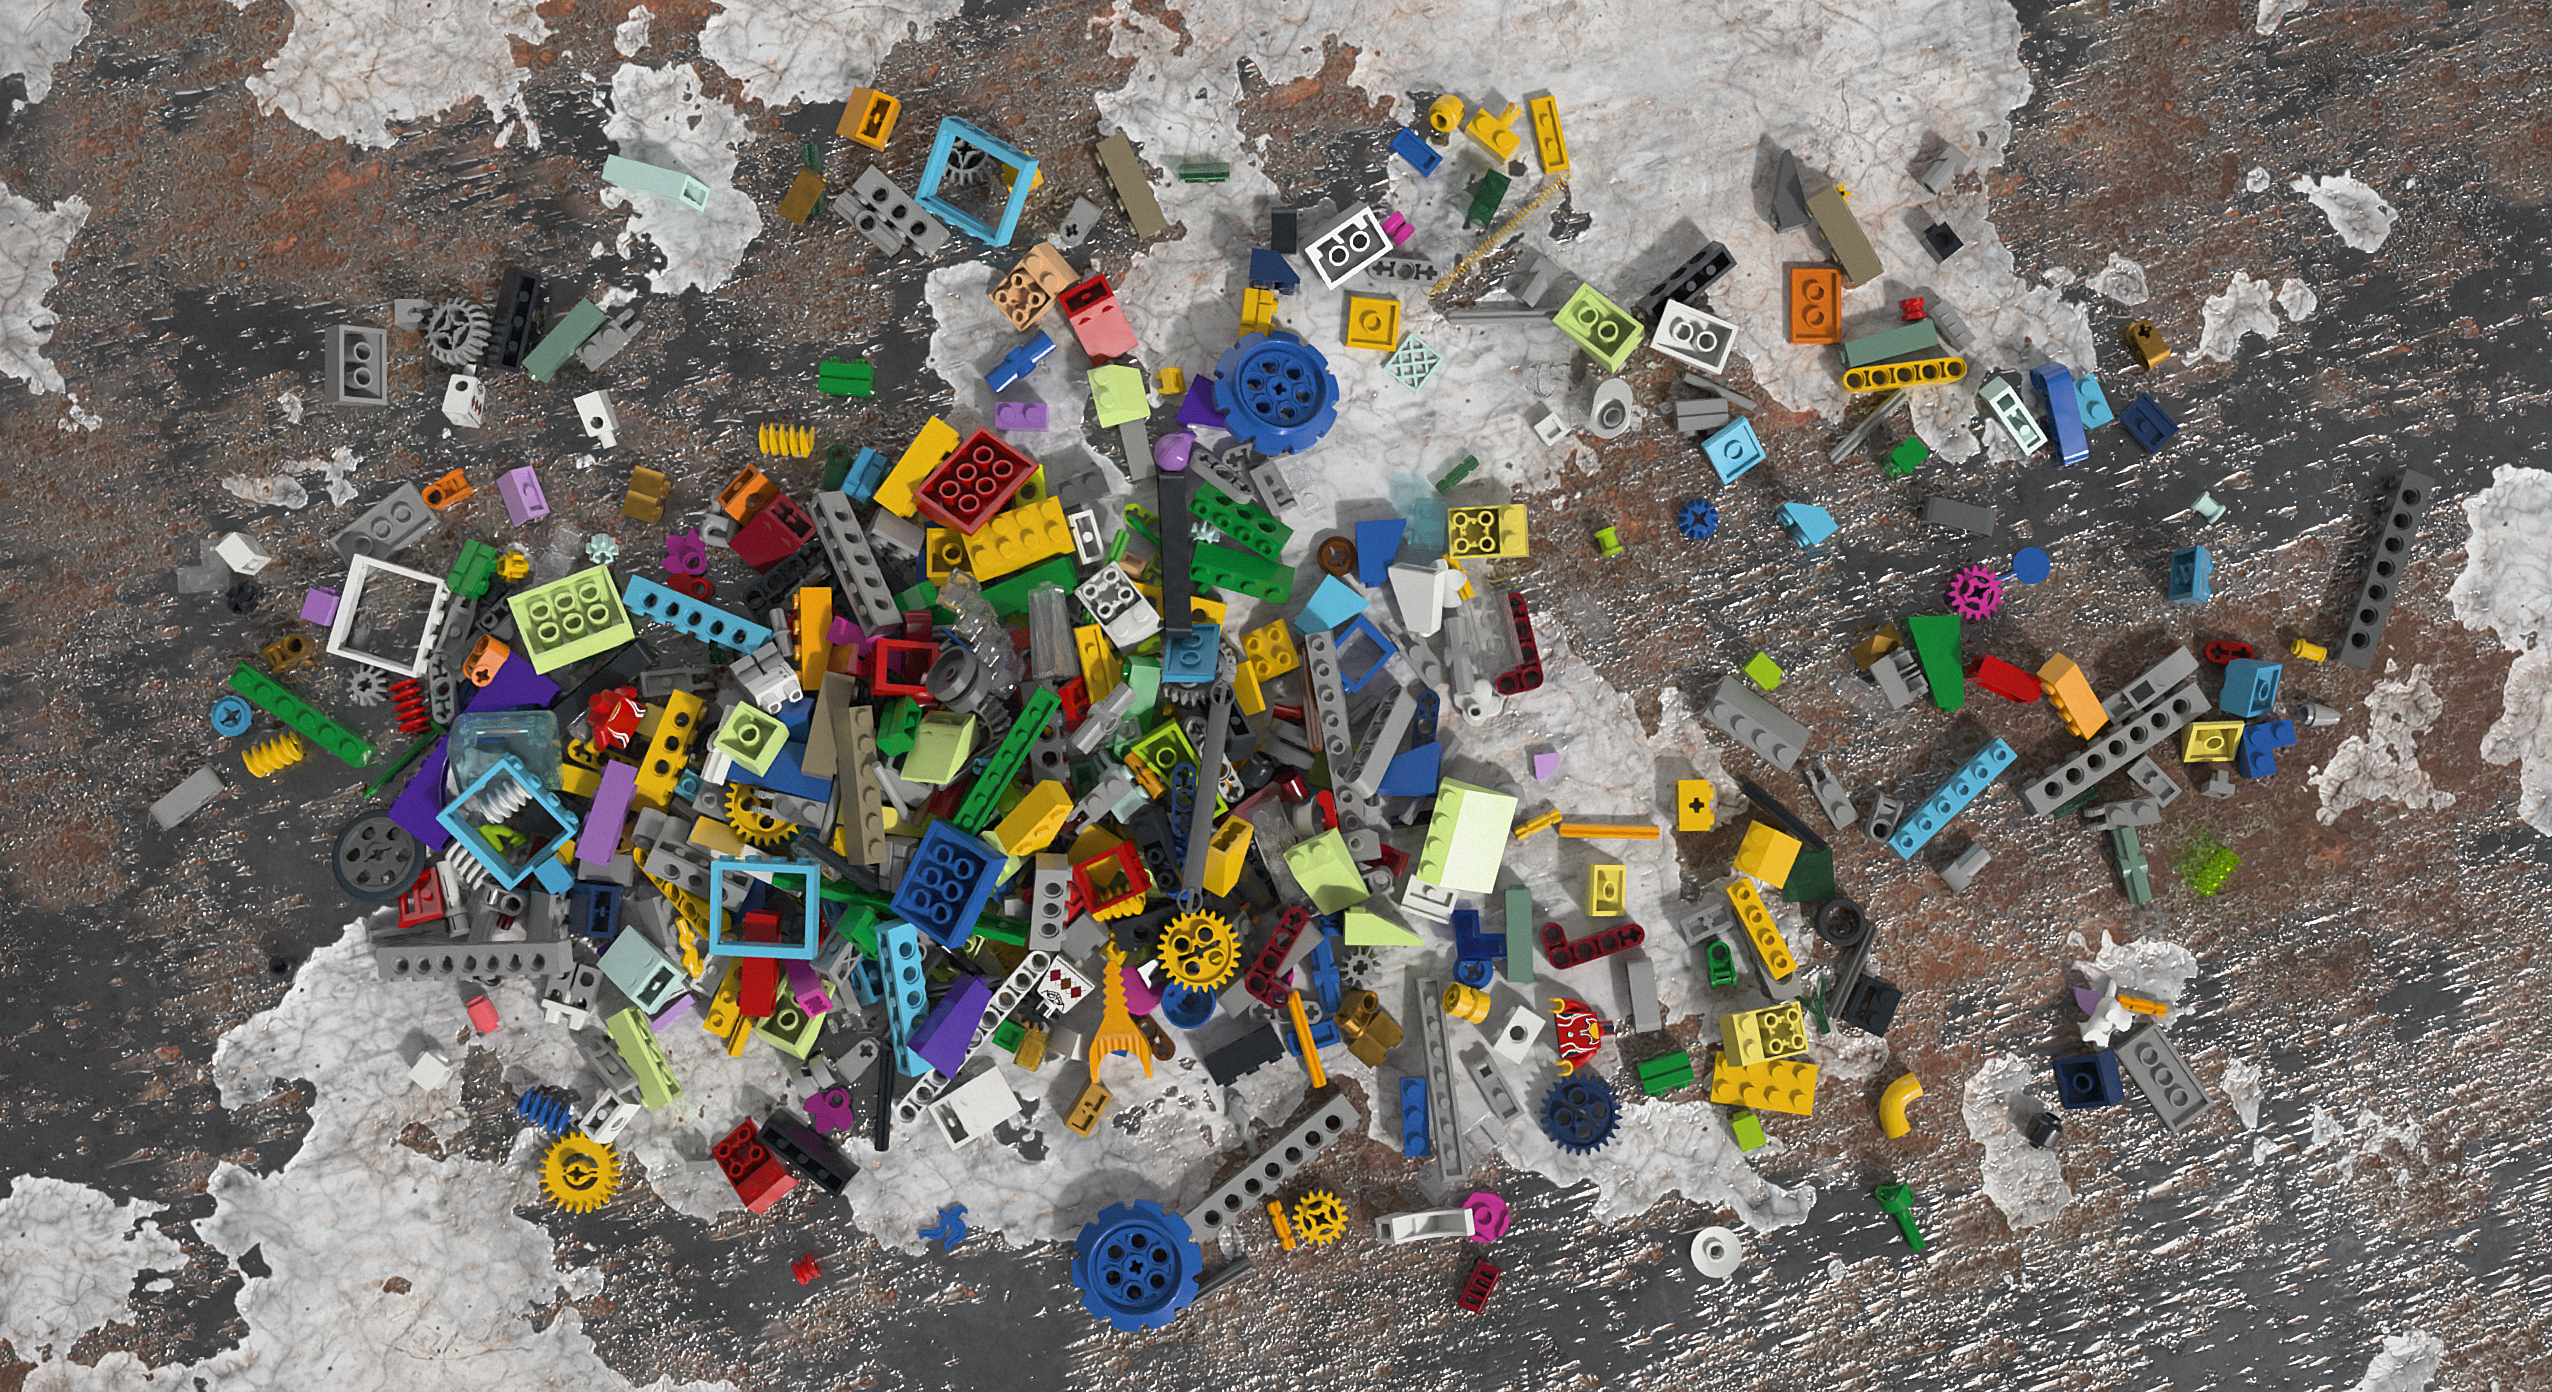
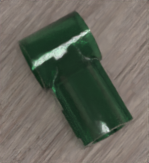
M834 444L827 450V460L818 489L826 492L840 491L848 467L853 461V452L849 447L842 444ZM839 449H843L846 454L844 461L841 463L836 462L834 458L835 452Z

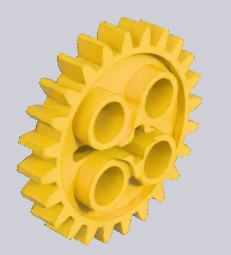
M730 783L734 793H726V796L732 802L726 803L724 806L732 809V811L727 813L726 817L728 819H735L730 824L732 828L740 826L736 833L738 836L747 833L745 836L746 842L751 841L754 837L757 846L764 840L766 846L770 847L771 840L773 839L780 845V837L784 836L785 839L790 841V831L795 834L799 833L795 827L797 824L774 819L772 827L768 829L762 828L761 822L765 817H768L767 815L743 810V803L748 799L755 800V805L764 808L762 802L750 792L752 788L761 791V788L742 783L738 785ZM771 790L768 793L775 794L776 791Z
M1205 908L1202 909L1200 915H1197L1195 912L1189 917L1186 913L1181 912L1182 920L1174 916L1172 918L1174 927L1168 924L1165 926L1169 934L1161 933L1160 938L1166 941L1157 946V948L1164 950L1163 953L1158 955V959L1166 960L1161 965V969H1170L1166 975L1167 978L1173 975L1176 976L1174 985H1177L1180 981L1184 982L1183 990H1186L1189 984L1193 985L1195 993L1198 986H1202L1204 992H1207L1209 984L1214 989H1217L1218 980L1226 984L1225 974L1229 976L1234 975L1230 966L1238 967L1239 965L1233 959L1241 957V952L1235 950V948L1241 946V942L1233 941L1238 932L1230 933L1229 930L1233 925L1232 922L1224 925L1225 916H1221L1218 920L1215 919L1216 911L1214 910L1210 916L1206 915ZM1203 927H1208L1212 930L1213 937L1203 939L1199 935V930ZM1186 938L1189 941V948L1185 950L1179 949L1175 943L1176 939ZM1213 941H1221L1218 945L1206 948L1203 956L1195 953L1182 961L1178 959L1179 956L1193 952L1197 944L1200 948H1203ZM1212 951H1219L1223 954L1224 959L1219 963H1215L1210 959L1209 954ZM1189 961H1195L1199 964L1200 970L1197 973H1190L1187 970L1186 964Z

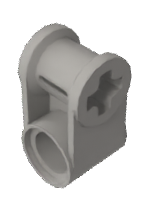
M1080 196L1061 224L1060 234L1063 242L1069 247L1079 246L1089 231L1095 226L1103 210ZM1076 229L1077 235L1075 236L1072 234L1070 237H1068L1067 232H1073Z
M1882 792L1876 795L1864 829L1868 840L1871 842H1883L1892 836L1896 822L1903 810L1904 801H1895L1887 798ZM1876 824H1880L1884 830L1880 838L1875 836L1873 832Z
M866 1037L846 1052L833 1066L851 1084L880 1055L882 1043L878 1042L876 1037ZM871 1045L873 1047L871 1052L865 1053L866 1046Z

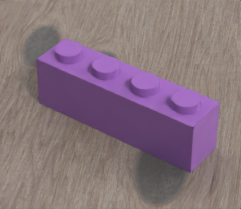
M611 759L608 764H604L600 777L603 778L600 788L597 787L592 795V802H594L592 810L587 812L583 821V826H585L583 835L577 838L574 850L577 851L575 857L604 867H610L638 789V785L634 784L640 771L639 768Z

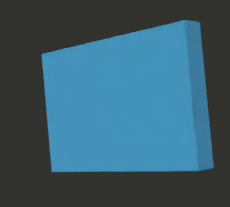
M1192 623L1191 638H1167L1162 674L1163 682L1215 683L1221 631L1220 624Z

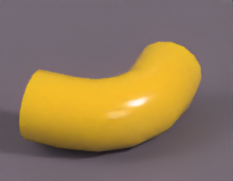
M1913 1072L1900 1077L1890 1084L1881 1097L1879 1116L1887 1139L1897 1138L1911 1130L1905 1117V1107L1911 1100L1924 1095L1920 1083Z

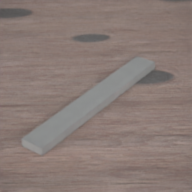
M1441 976L1418 977L1414 979L1440 1179L1441 1183L1467 1180L1468 1177L1446 1013L1442 1009L1443 991Z

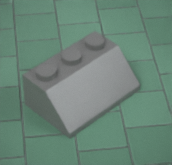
M1361 200L1297 242L1309 263L1329 290H1332L1393 248L1369 206Z
M341 324L325 328V404L345 406L387 405L386 329Z

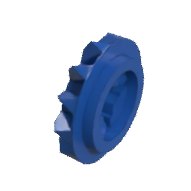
M1693 499L1684 504L1680 509L1678 525L1687 537L1696 540L1705 539L1716 530L1718 526V513L1713 504L1704 499ZM1690 511L1697 515L1706 512L1702 520L1707 527L1700 523L1691 527L1695 518Z
M1468 950L1461 953L1455 959L1452 970L1456 982L1469 986L1470 989L1475 988L1477 990L1489 984L1493 976V964L1486 954L1477 950ZM1479 960L1477 970L1480 971L1479 973L1482 974V977L1473 974L1467 980L1469 971L1463 966L1464 963L1473 966Z

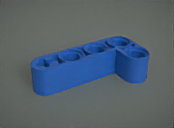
M2054 361L2030 369L2032 385L2043 396L2059 463L2062 466H2066L2087 459L2089 457L2088 447L2072 377L2068 368Z

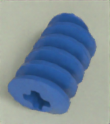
M535 1086L530 1087L518 1101L514 1113L520 1110L519 1115L522 1118L529 1114L528 1120L531 1123L538 1119L537 1125L539 1127L547 1124L546 1130L552 1132L556 1129L555 1135L560 1137L572 1119L573 1114H569L571 1106L568 1105L562 1110L561 1100L553 1105L552 1095L543 1100L544 1091L542 1090L537 1095H534Z

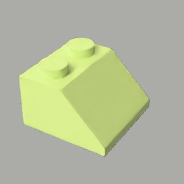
M1111 364L1087 371L1102 428L1151 416L1139 369Z
M740 701L716 737L713 745L740 766L763 777L790 733L784 723Z

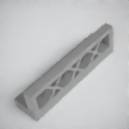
M849 904L818 949V956L809 963L813 970L827 974L832 983L840 988L863 955L856 947L851 954L853 945L837 931L838 925L845 918V914L852 906L851 904ZM877 911L876 917L886 921L890 914ZM842 964L841 971H840L839 974L837 975L835 972L837 971V969L839 968V966Z

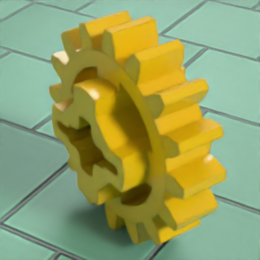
M1319 1189L1318 1195H1314L1312 1190H1310L1309 1198L1306 1199L1304 1196H1301L1300 1200L1303 1204H1295L1294 1206L1299 1211L1298 1214H1293V1219L1299 1220L1294 1225L1295 1230L1302 1229L1300 1233L1301 1239L1306 1235L1309 1236V1244L1316 1239L1318 1245L1322 1246L1323 1240L1326 1239L1330 1245L1332 1244V1236L1338 1239L1341 1237L1338 1232L1339 1229L1346 1230V1226L1342 1223V1221L1348 1220V1215L1342 1214L1346 1210V1205L1339 1206L1341 1198L1338 1196L1333 1199L1332 1191H1329L1327 1195H1323L1322 1189ZM1315 1201H1321L1320 1205L1315 1207L1309 1206ZM1331 1205L1335 1208L1337 1212V1218L1330 1214L1329 1210ZM1324 1212L1326 1220H1321L1320 1223L1316 1222L1314 1215ZM1303 1216L1310 1219V1230L1304 1224ZM1325 1228L1332 1229L1327 1233L1319 1234Z

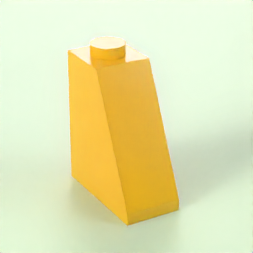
M1232 814L1209 841L1203 888L1224 898L1237 883L1254 825Z

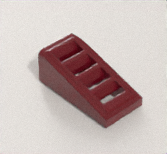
M1478 1257L1457 1305L1480 1315L1499 1280L1502 1269ZM1480 1270L1492 1274L1491 1279L1479 1274ZM1476 1278L1488 1283L1487 1287L1475 1283ZM1473 1287L1484 1292L1483 1296L1471 1292V1288ZM1469 1296L1480 1301L1478 1306L1466 1301V1297Z

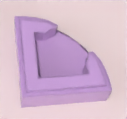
M1559 752L1533 755L1536 780L1546 778L1555 770L1559 761Z
M2074 987L2073 994L2078 1006L2085 1014L2092 1016L2097 1003L2100 1001L2101 992Z

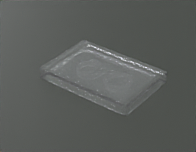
M1506 589L1461 601L1463 614L1467 619L1468 634L1474 650L1478 675L1524 664Z

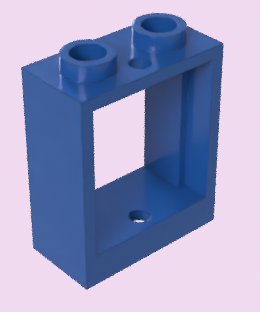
M1362 615L1335 641L1336 650L1359 628L1385 654L1356 685L1340 670L1343 690L1347 694L1351 691L1356 694L1398 650Z

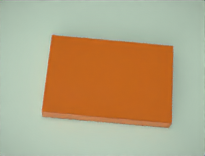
M1790 268L1789 345H1840L1841 268Z

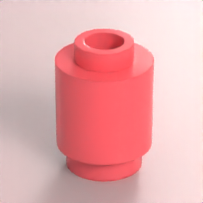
M481 995L466 1003L468 1008L466 1012L477 1032L483 1030L484 1034H487L499 1027L497 1022L501 1021L491 1000L486 999L485 995Z

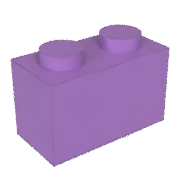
M996 402L995 428L997 431L1048 432L1049 406L1047 403Z
M320 586L319 590L310 588L300 617L324 626L333 627L343 592Z

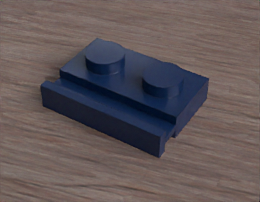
M2143 392L2116 417L2150 455L2154 454L2180 429L2146 392Z

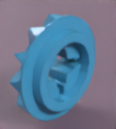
M237 696L221 698L215 703L211 712V721L214 728L226 736H237L245 733L246 729L252 724L251 719L254 714L249 707L250 704ZM229 710L232 712L239 711L236 715L238 723L232 720L227 722V718L230 716Z

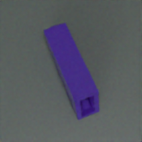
M1196 374L1175 420L1177 423L1228 432L1222 424L1226 418L1225 414L1216 412L1213 405L1211 386L1214 381ZM1257 407L1259 412L1264 413L1262 408Z
M965 971L906 1045L951 1081L957 1073L992 996V992L985 987L988 983L976 973L972 977Z

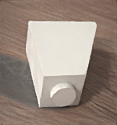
M1401 562L1388 567V574L1407 630L1414 631L1416 635L1423 637L1431 636V634L1440 630L1445 570Z

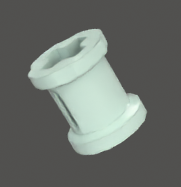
M2205 491L2192 504L2191 509L2198 510L2208 519L2207 522L2212 524L2223 514L2226 506H2220L2209 497L2210 493Z

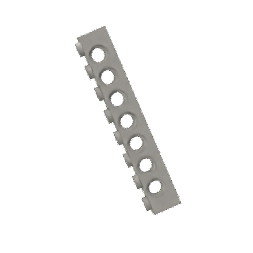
M1331 629L1305 635L1341 834L1369 829L1364 799H1361L1344 782L1345 775L1355 756L1333 631Z
M2182 681L2171 688L2173 692L2166 697L2160 695L2150 702L2152 706L2144 711L2141 708L2129 715L2130 720L2124 724L2119 722L2107 729L2109 733L2104 737L2096 736L2086 743L2087 748L2082 751L2077 749L2065 756V762L2060 765L2055 763L2044 770L2045 775L2039 779L2033 777L2023 783L2024 788L2018 791L2033 816L2042 818L2211 709V705L2196 682L2186 683ZM2175 700L2181 704L2179 713H2175L2172 708ZM2154 714H2157L2160 718V723L2157 727L2151 723V718ZM2133 727L2139 732L2136 741L2130 737V731ZM2112 741L2118 746V750L2114 755L2109 751V744ZM2090 755L2095 756L2097 761L2094 768H2090L2087 763ZM2070 768L2075 772V779L2072 782H2069L2066 778V772ZM2048 782H2051L2054 786V792L2050 796L2045 793V785Z
M571 939L399 943L376 948L379 978H390V982L405 981L407 977H412L413 982L428 980V977H434V981L449 980L450 976H457L458 981L473 979V976H479V980L494 979L495 975H502L504 980L518 978V975H525V979L540 978L541 974H548V978L552 979L564 977L565 972L574 970Z
M1341 1090L1182 1215L1199 1244L1204 1240L1207 1243L1212 1241L1219 1235L1218 1229L1224 1225L1227 1227L1231 1226L1239 1219L1237 1214L1244 1209L1250 1211L1259 1203L1258 1198L1264 1193L1267 1195L1273 1193L1279 1187V1181L1284 1177L1287 1180L1292 1178L1299 1172L1298 1166L1305 1161L1307 1164L1311 1163L1320 1155L1317 1151L1325 1145L1327 1148L1331 1147L1340 1139L1338 1137L1340 1133L1345 1129L1347 1132H1350L1359 1124L1358 1119L1361 1118V1115ZM1330 1115H1336L1339 1117L1340 1123L1337 1127H1328L1325 1123L1326 1118ZM1310 1131H1316L1319 1133L1320 1139L1316 1143H1309L1305 1139L1306 1134ZM1289 1147L1299 1149L1300 1155L1296 1159H1289L1286 1156L1285 1152ZM1272 1162L1278 1164L1280 1167L1279 1172L1275 1175L1268 1174L1265 1170L1267 1164ZM1251 1178L1257 1179L1260 1186L1257 1190L1251 1191L1246 1188V1181ZM1230 1194H1235L1239 1197L1240 1202L1236 1206H1229L1225 1202V1198ZM1210 1210H1215L1219 1213L1220 1218L1216 1222H1209L1205 1214Z

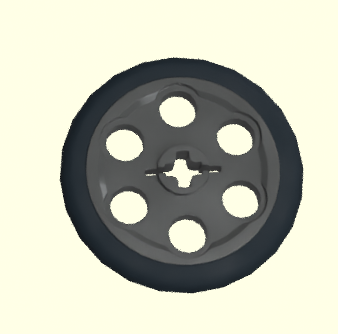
M374 809L358 815L341 830L335 841L332 852V868L335 879L345 892L360 901L378 903L399 897L413 886L424 868L426 844L386 816L391 809ZM369 827H373L375 829L374 837L370 840H365L363 837L364 831ZM392 828H399V837L396 840L390 841L388 838L389 831ZM356 848L359 849L360 857L358 860L351 862L348 859L349 852ZM408 849L410 852L409 859L406 862H399L398 855L400 851ZM378 850L384 852L381 855L382 859L380 861L375 859ZM368 870L370 872V879L366 883L361 884L358 876L362 871ZM387 871H394V881L385 884L383 881L384 874Z

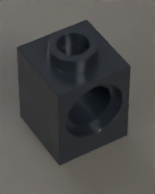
M1946 221L1939 226L1936 223L1931 225L1923 232L1926 236L1920 241L1938 265L1964 245ZM1935 236L1944 238V247L1936 244Z

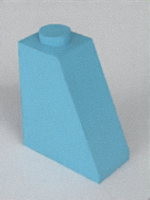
M1328 574L1293 625L1297 627L1295 632L1305 639L1306 634L1331 630L1367 609L1370 602Z

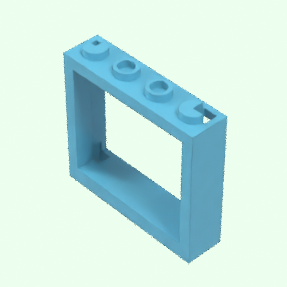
M956 115L943 117L914 202L926 208V212L940 215L943 217L942 220L944 222L963 228L964 233L970 236H978L984 240L986 245L991 244L996 248L1010 243L1039 160ZM956 136L1019 170L998 229L935 195Z
M506 752L436 816V819L508 891L572 837L581 825L577 816L572 811H567L560 804L559 798L554 793L548 792L542 786L541 780L535 774H530L524 768L523 762L509 752ZM503 767L565 828L517 871L455 811L456 808Z
M733 854L720 855L719 858L711 861L709 955L811 960L818 956L820 863L812 862V859L797 858V862L787 861V857L782 856L771 857V860H761V856L748 855L745 856V859H735ZM723 870L807 874L805 944L721 941Z

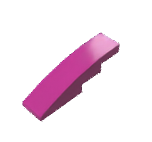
M838 615L835 616L825 637L826 640L837 645L853 642L860 644L858 655L865 657L866 651H871V645L877 638L889 639L883 636L866 639L861 626ZM887 649V668L900 673L901 650Z

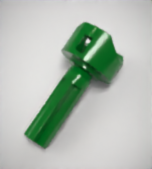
M1905 1180L1903 1184L1898 1186H1879L1874 1194L1882 1211L1888 1214H1895L1911 1250L1918 1252L1921 1248H1925L1926 1244L1908 1208L1914 1202V1196L1907 1181Z

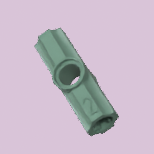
M2126 827L2110 830L2117 855L2115 857V867L2119 877L2123 879L2128 904L2132 905L2152 900L2146 876L2148 864L2144 853L2140 851L2135 828Z

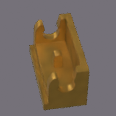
M808 165L800 171L777 212L801 227L826 187L827 179Z
M1088 1076L1062 1118L1064 1126L1087 1138L1113 1094L1110 1093L1107 1087L1093 1083L1091 1077Z

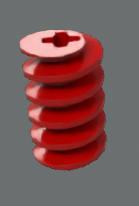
M419 679L401 681L388 688V692L396 693V695L390 698V701L399 703L393 707V712L401 713L395 718V721L404 723L397 728L398 732L411 734L432 728L431 726L423 725V722L428 720L429 716L420 714L427 707L418 705L420 701L424 700V696H416L415 693L420 691L422 687L413 686V683Z

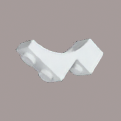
M1433 1207L1415 1213L1395 1212L1375 1218L1378 1244L1396 1245L1426 1238L1470 1236L1475 1234L1472 1208Z

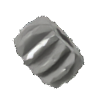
M361 664L360 671L357 669L351 670L354 678L346 679L348 683H352V686L346 688V691L354 692L351 697L352 701L359 700L361 706H366L368 703L371 706H376L377 699L380 701L386 700L383 692H388L389 687H385V684L389 683L391 679L383 678L386 673L385 669L378 670L377 666L370 665L368 667L366 664ZM366 681L372 683L371 689L365 687Z
M1356 945L1357 954H1353L1352 950L1348 948L1346 951L1350 958L1340 957V960L1347 963V965L1338 967L1339 971L1348 970L1341 977L1342 980L1345 981L1352 977L1349 986L1353 987L1356 980H1359V987L1363 989V980L1366 979L1368 984L1372 986L1374 983L1370 976L1380 977V974L1373 971V968L1382 967L1381 963H1372V961L1379 957L1378 954L1375 953L1368 957L1371 951L1370 947H1366L1364 954L1361 953L1360 945ZM1358 960H1363V964L1367 963V968L1363 969V973H1357V969L1353 970V966L1357 965Z

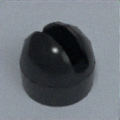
M278 954L271 958L269 962L271 972L278 976L288 973L293 965L292 959L286 954Z

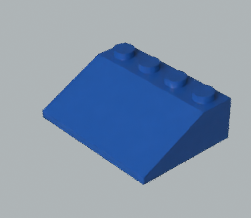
M933 819L889 909L947 949L964 946L1009 857L990 844L940 820Z

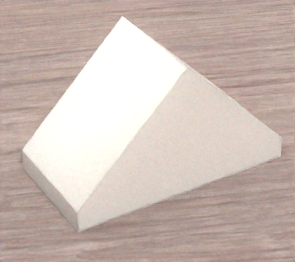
M1056 1024L1049 1049L1070 1059L1090 1063L1089 1050L1095 1036Z

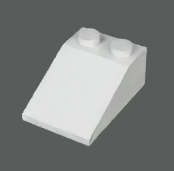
M1668 299L1650 347L1709 374L1721 375L1739 326Z

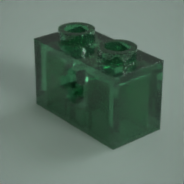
M1489 168L1466 213L1465 220L1487 230L1512 179Z

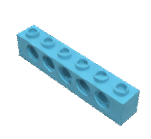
M634 574L622 600V603L630 606L628 611L641 616L644 615V612L651 614L650 620L663 625L668 621L674 624L672 629L685 634L688 633V630L695 632V638L707 643L711 639L719 642L717 647L729 652H732L733 648L741 651L740 657L750 655L754 660L752 652L769 644L773 639V630ZM653 596H656V604L651 607L650 601ZM675 605H678V613L673 616L672 609ZM700 613L701 620L699 624L695 625V616ZM722 622L723 630L720 634H717L716 628ZM745 632V640L739 643V635Z
M2001 737L1992 738L1895 828L1892 836L1887 841L1883 842L1899 860H1907L2018 756Z
M899 917L874 926L897 1070L898 1073L914 1077L935 1069L906 1046L929 1017V1001L926 998L925 992L926 981L922 973V956L918 949L917 928L904 918Z

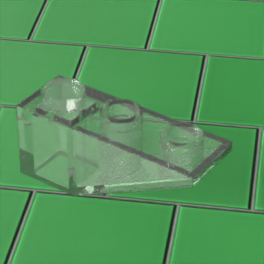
M1137 714L1121 717V722L1117 729L1109 735H1104L1089 752L1143 739ZM1064 731L1063 734L1069 757L1083 754L1069 740L1073 733Z

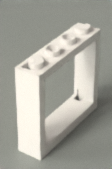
M354 554L326 652L411 677H422V674H426L428 671L429 659L427 657L430 649L433 650L437 641V635H435L436 627L442 623L444 611L442 610L444 600L447 601L451 594L445 583L447 579L364 554ZM369 565L437 585L414 666L345 647Z

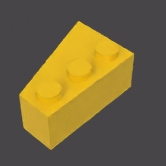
M1042 780L994 831L1007 854L1036 857V853H1045L1074 805L1060 782Z

